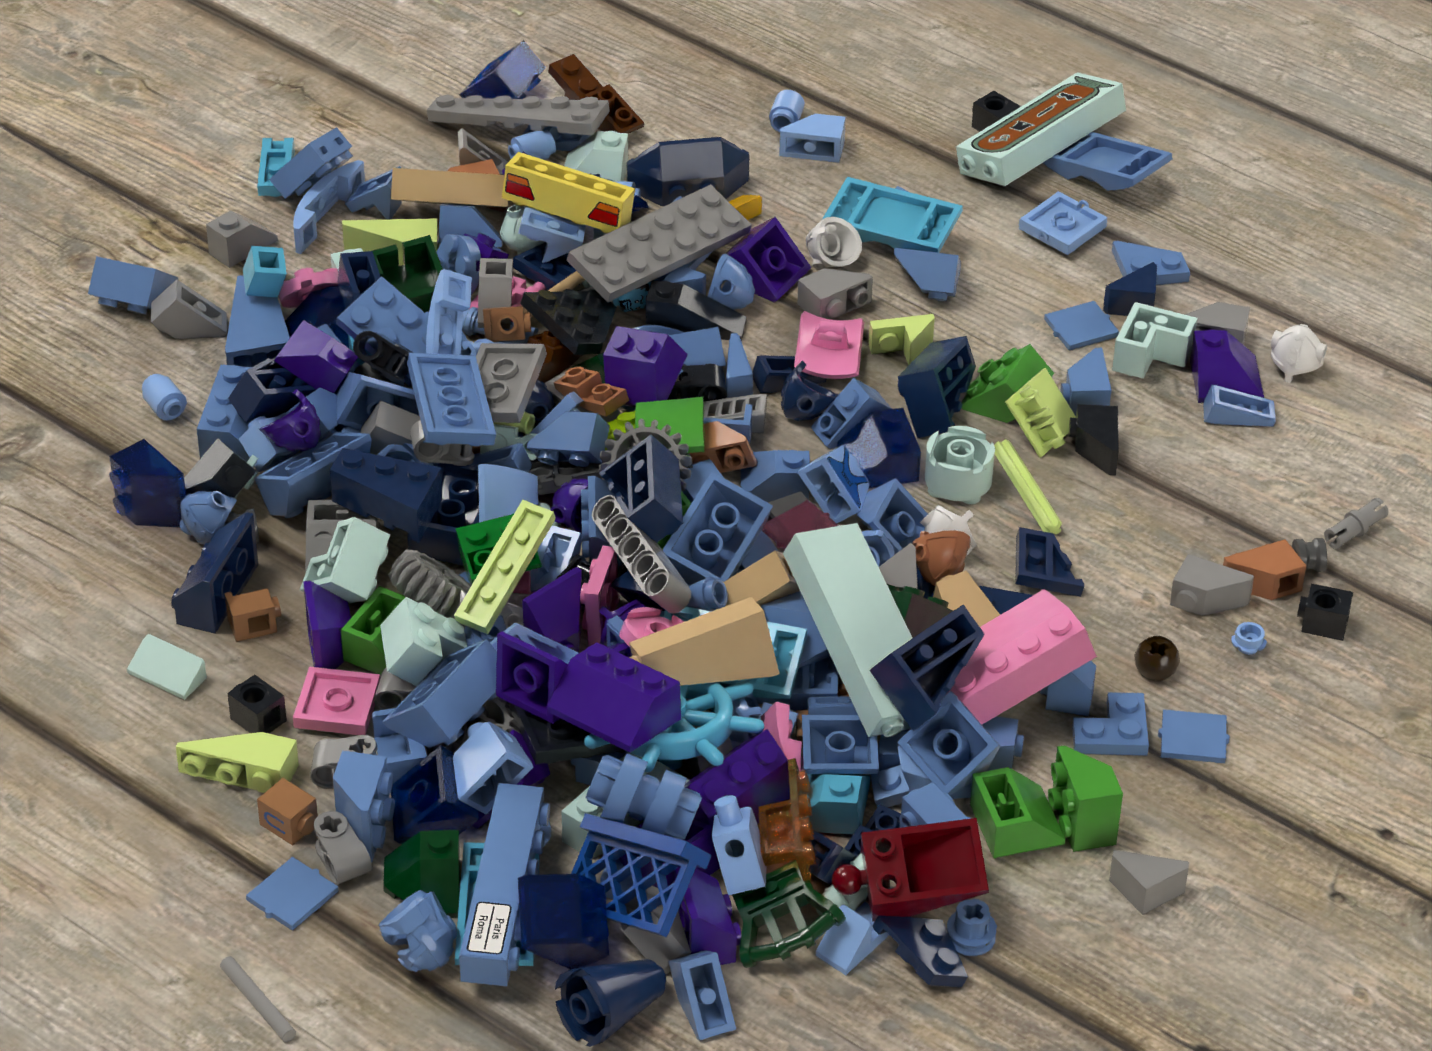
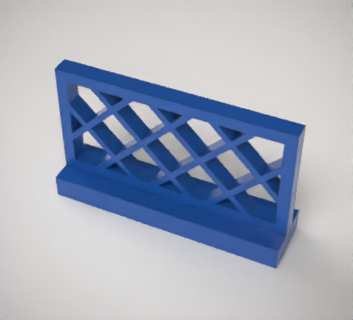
M585 813L580 828L588 831V834L559 903L566 907L667 938L695 868L699 867L706 870L712 855L684 840ZM597 845H601L604 856L595 863H592V857ZM627 854L628 864L617 871L615 861ZM652 861L654 871L645 878H642L640 868ZM607 868L609 878L597 885L595 875ZM676 868H680L675 882L668 886L666 875ZM632 875L634 885L622 893L620 882ZM587 882L589 892L575 900L580 886ZM657 882L659 893L648 900L645 890ZM609 890H612L613 900L602 907L600 897ZM637 897L639 907L630 914H627L625 904ZM662 905L663 911L657 925L653 924L651 912Z

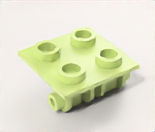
M1043 368L1005 401L1039 458L1044 456L1051 448L1057 449L1066 443L1064 437L1069 433L1070 417L1076 418L1046 368Z

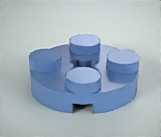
M447 234L437 250L443 269L472 277V295L479 283V271H476V261H480L481 258L479 247L474 239L469 236Z

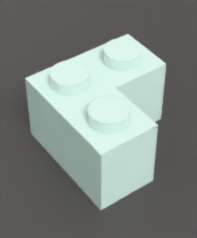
M1135 302L1115 340L1112 371L1144 379L1153 359L1170 365L1185 367L1191 355L1193 334L1196 331L1198 318Z
M356 517L339 521L327 554L311 558L303 581L310 580L348 601V604L367 600L376 588L377 579L375 577L378 568L387 557V543L390 534ZM303 582L300 587V591L304 592Z
M405 597L380 625L387 672L415 686L447 655L467 647L464 626L454 618H446L433 611L427 604L418 603L408 597Z

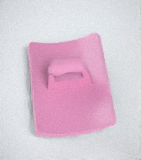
M804 311L800 318L794 367L803 360L807 366L802 372L812 376L827 379H845L858 376L864 331L863 319L831 320Z

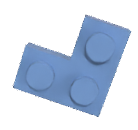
M1108 692L1106 702L1108 718L1073 717L1074 750L1083 754L1148 756L1149 742L1144 693Z

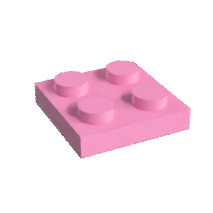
M602 545L598 558L593 559L591 562L589 582L583 583L581 588L580 602L585 604L582 628L587 630L588 645H593L596 642L600 644L606 618L599 610L604 606L610 612L616 610L620 600V594L611 587L613 581L618 578L617 553L611 546Z
M309 667L293 715L294 728L366 735L375 706L374 697L380 681V674Z

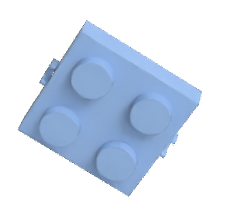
M1058 191L1019 219V229L1058 251L1069 255L1105 229L1108 217L1089 208L1087 201L1081 200L1078 202Z

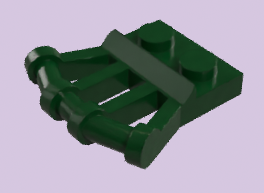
M800 858L766 874L765 887L732 894L743 921L740 959L745 968L754 967L760 961L776 958L785 960L791 957V952L805 945L807 949L816 945L815 941L833 925H841L846 920L845 915L836 904L814 890ZM807 904L812 905L823 913L809 926L800 907ZM791 912L798 932L783 938L776 919ZM766 924L774 943L756 946L758 928Z

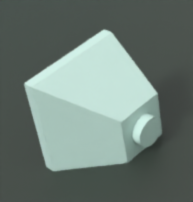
M597 131L568 153L565 167L610 181H624L627 170L626 162L628 161V134L615 131Z

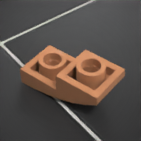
M573 367L567 370L563 377L554 382L555 389L562 395L566 396L574 391L583 400L579 405L580 407L607 417L629 401L626 389L603 384L599 372L584 369L583 367Z

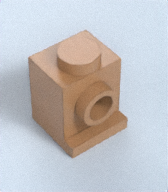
M523 306L483 309L485 338L492 342L524 340L525 332H531L530 312L524 313ZM504 318L512 319L514 326L511 330H504L501 327V321Z
M268 588L233 596L232 592L224 593L227 620L236 642L277 633L276 618L281 617V609L277 596L271 597Z

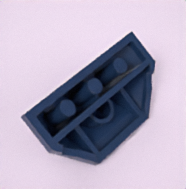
M722 137L658 142L643 151L635 159L632 158L626 162L627 182H635V187L641 190V197L662 207L672 203L679 196L683 198L710 184L727 199L749 181L750 155L748 151L741 150L735 144Z

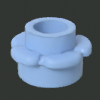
M1244 622L1238 625L1235 635L1231 638L1233 646L1238 648L1240 652L1248 655L1262 651L1267 644V641L1264 639V629L1259 624L1253 622Z

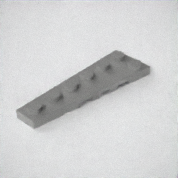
M443 95L437 97L427 109L428 121L490 126L496 122H502L505 128L513 129L523 124H530L531 130L542 131L544 127L553 126L557 127L558 133L593 135L610 112L608 100H598L596 97L569 100L568 97L564 96L553 99H540L537 96H529L523 99H511L510 96L483 99L479 95L466 98H454L452 95Z

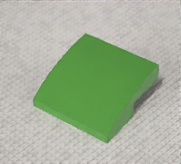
M703 397L636 403L635 428H638V420L641 418L645 421V427H651V422L656 419L659 430H662L666 424H669L671 426L669 436L675 433L682 435L679 444H688L689 451L687 453L705 452Z

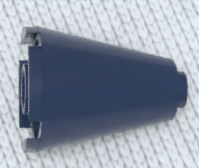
M650 959L572 968L560 974L556 981L555 990L561 988V1000L556 1001L558 1014L564 1027L576 1041L583 1038L588 1042L585 1046L589 1047L603 1043L663 995L666 974L660 965Z

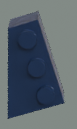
M967 336L930 343L898 376V390L905 399L917 438L931 436L939 431V434L948 432V427L955 426L954 421H952L953 414L960 412L962 408L961 401H958L961 393L967 392L976 368Z
M268 358L246 370L228 399L237 410L238 415L248 423L260 416L271 418L288 412L300 402L292 393L295 389H298L305 397L316 391V389L274 361L275 358Z
M649 435L599 472L601 477L607 481L609 490L617 497L616 501L626 517L656 543L665 536L675 533L680 525L683 524L679 458L654 436Z
M342 448L330 468L332 502L366 518L370 515L383 520L384 526L391 530L398 527L410 533V539L418 543L443 500L441 467Z
M961 605L890 653L869 671L914 731L937 713L943 698L954 686L956 677L961 669L966 666L985 634L966 607Z

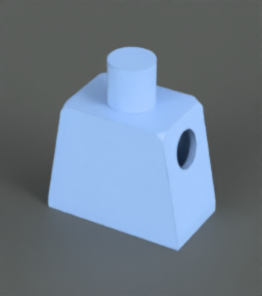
M478 722L468 728V739L454 753L453 765L458 799L487 814L493 808L498 783L517 784L533 768V764L512 734L491 722Z
M733 795L717 799L714 802L717 815L714 816L712 840L728 895L765 887L768 854L752 808H739L737 799Z

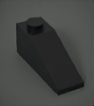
M651 281L646 298V325L664 326L682 332L719 327L722 340H729L732 333H737L742 341L747 322L746 316L685 284L671 283L669 281Z

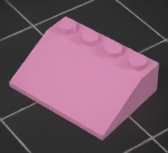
M1043 589L980 627L985 635L966 666L961 669L950 691L959 698L981 724H984L1097 656L1085 627L1069 607Z

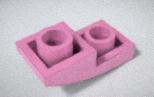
M775 702L761 716V720L764 723V730H769L788 759L791 784L796 778L801 776L804 769L803 756H801L802 741L789 738L793 727L792 720L789 719L790 705Z

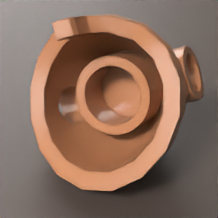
M956 530L930 534L929 532L921 531L920 537L915 539L912 544L916 547V563L924 580L936 586V582L940 581L943 577L963 572L965 567L964 560L971 543L970 536Z

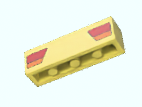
M517 152L505 165L502 198L512 201L518 206H528L550 215L569 219L578 225H588L600 229L607 234L630 223L635 188Z

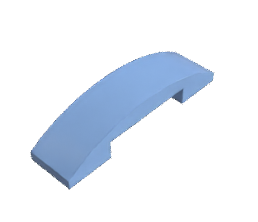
M357 160L333 170L317 181L303 196L296 208L293 220L296 253L302 254L317 238L316 223L338 200L346 202L356 186L365 182L363 161Z
M447 269L440 271L429 310L426 354L461 355L463 311L469 309L471 305L472 277Z

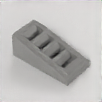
M767 394L704 401V418L744 420L745 406L750 404L753 405L752 433H764ZM713 413L715 416L708 417V414Z

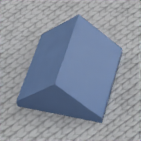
M950 691L940 703L941 707L933 717L914 731L910 729L897 743L931 782H934L943 793L952 795L972 783V775L974 773L988 770L1000 745L959 698Z

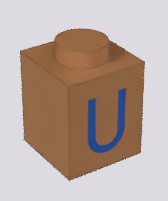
M285 778L279 780L257 799L260 825L292 846L314 830V821L318 817L316 798Z

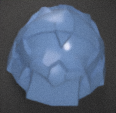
M419 890L410 895L379 923L385 942L390 945L406 944L409 946V948L398 950L397 952L399 957L397 960L407 970L417 972L422 969L432 971L438 967L441 968L450 961L449 957L455 950L452 946L453 940L457 937L456 925L451 917L446 915L435 893L432 891L426 893L423 890Z

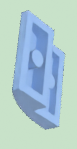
M492 464L478 465L479 522L514 514L522 500L538 505V476L505 466Z

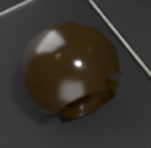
M1163 636L1146 638L1138 645L1134 654L1135 665L1139 673L1153 681L1169 678L1176 672L1180 663L1179 650L1176 645Z

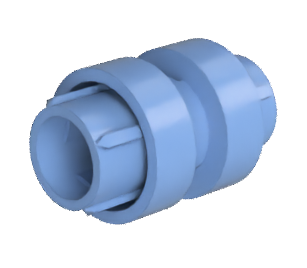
M628 753L624 761L609 755L603 756L585 797L589 803L603 808L600 817L623 823L628 813L631 818L639 821L645 820L641 829L662 835L666 834L680 840L685 839L702 799L700 793L684 787L687 778L666 770L661 782H659L658 778L648 774L646 776L643 775L648 764L645 760Z

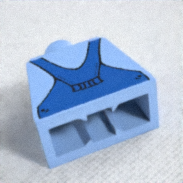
M845 445L839 446L798 470L797 473L832 526L861 511L869 488V481L859 467L858 459L849 452Z

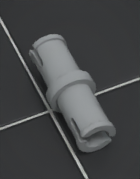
M1380 498L1372 499L1371 502L1359 510L1349 511L1345 514L1342 521L1325 530L1324 538L1326 542L1336 535L1338 536L1329 546L1333 549H1339L1355 536H1363L1368 532L1370 526L1387 517L1388 508L1386 505L1375 511L1376 507L1384 503L1383 500Z

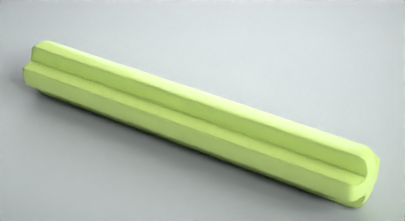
M1006 439L1002 442L997 441L994 445L995 456L1043 532L1059 534L1062 522L1012 443Z

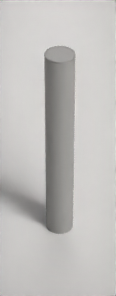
M229 956L223 959L220 964L221 969L284 1042L291 1041L296 1035L295 1029L233 957Z

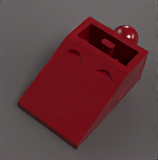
M977 818L861 833V853L864 870H859L854 865L844 864L839 866L832 875L833 887L843 895L855 894L860 890L861 886L867 885L872 922L877 919L878 915L911 917L989 893ZM890 880L896 883V886L890 889Z

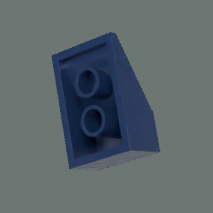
M438 463L437 467H441L443 500L419 543L410 539V533L407 532L408 550H417L435 560L463 566L456 528L479 523L478 467Z

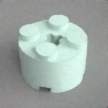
M968 426L948 427V432L939 435V431L931 435L927 442L925 482L929 495L935 498L962 501L971 505L981 500V496L992 485L995 446L993 442L990 444L986 440V434Z

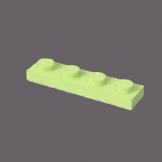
M525 500L521 501L454 614L456 621L487 635L489 634L554 523L556 517L553 511Z

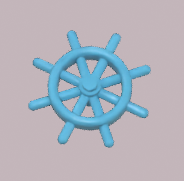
M743 681L723 688L718 682L680 686L681 720L632 751L631 754L640 756L642 760L648 762L644 771L646 773L654 769L657 760L670 769L677 770L682 767L683 759L700 755L713 766L721 765L724 756L717 747L728 739L732 731L759 734L764 730V723L760 719L733 716L732 701L750 695L753 692L752 683ZM707 709H711L714 713L703 712V711H705V710H707ZM593 734L586 736L584 740L585 746L589 749L610 744Z

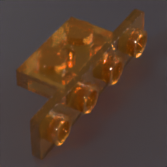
M796 758L788 759L791 800L758 807L761 856L765 866L796 860L803 881L811 880L810 865L816 864L813 845L810 841L814 840L811 820L807 817L812 816V807L807 794L811 790L806 770L800 771Z

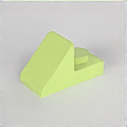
M934 314L870 321L869 349L871 354L903 351L907 363L910 365L933 342Z

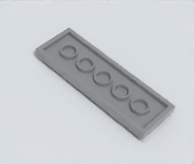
M710 184L569 251L567 261L607 302H610L749 234L752 224Z

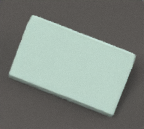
M147 634L142 640L127 668L128 674L184 700L207 678L205 661L202 658L151 634Z

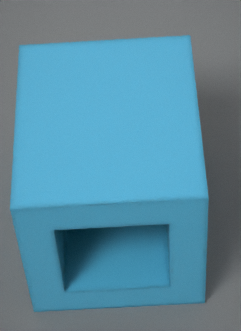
M251 246L243 267L246 295L278 297L287 275L284 249Z

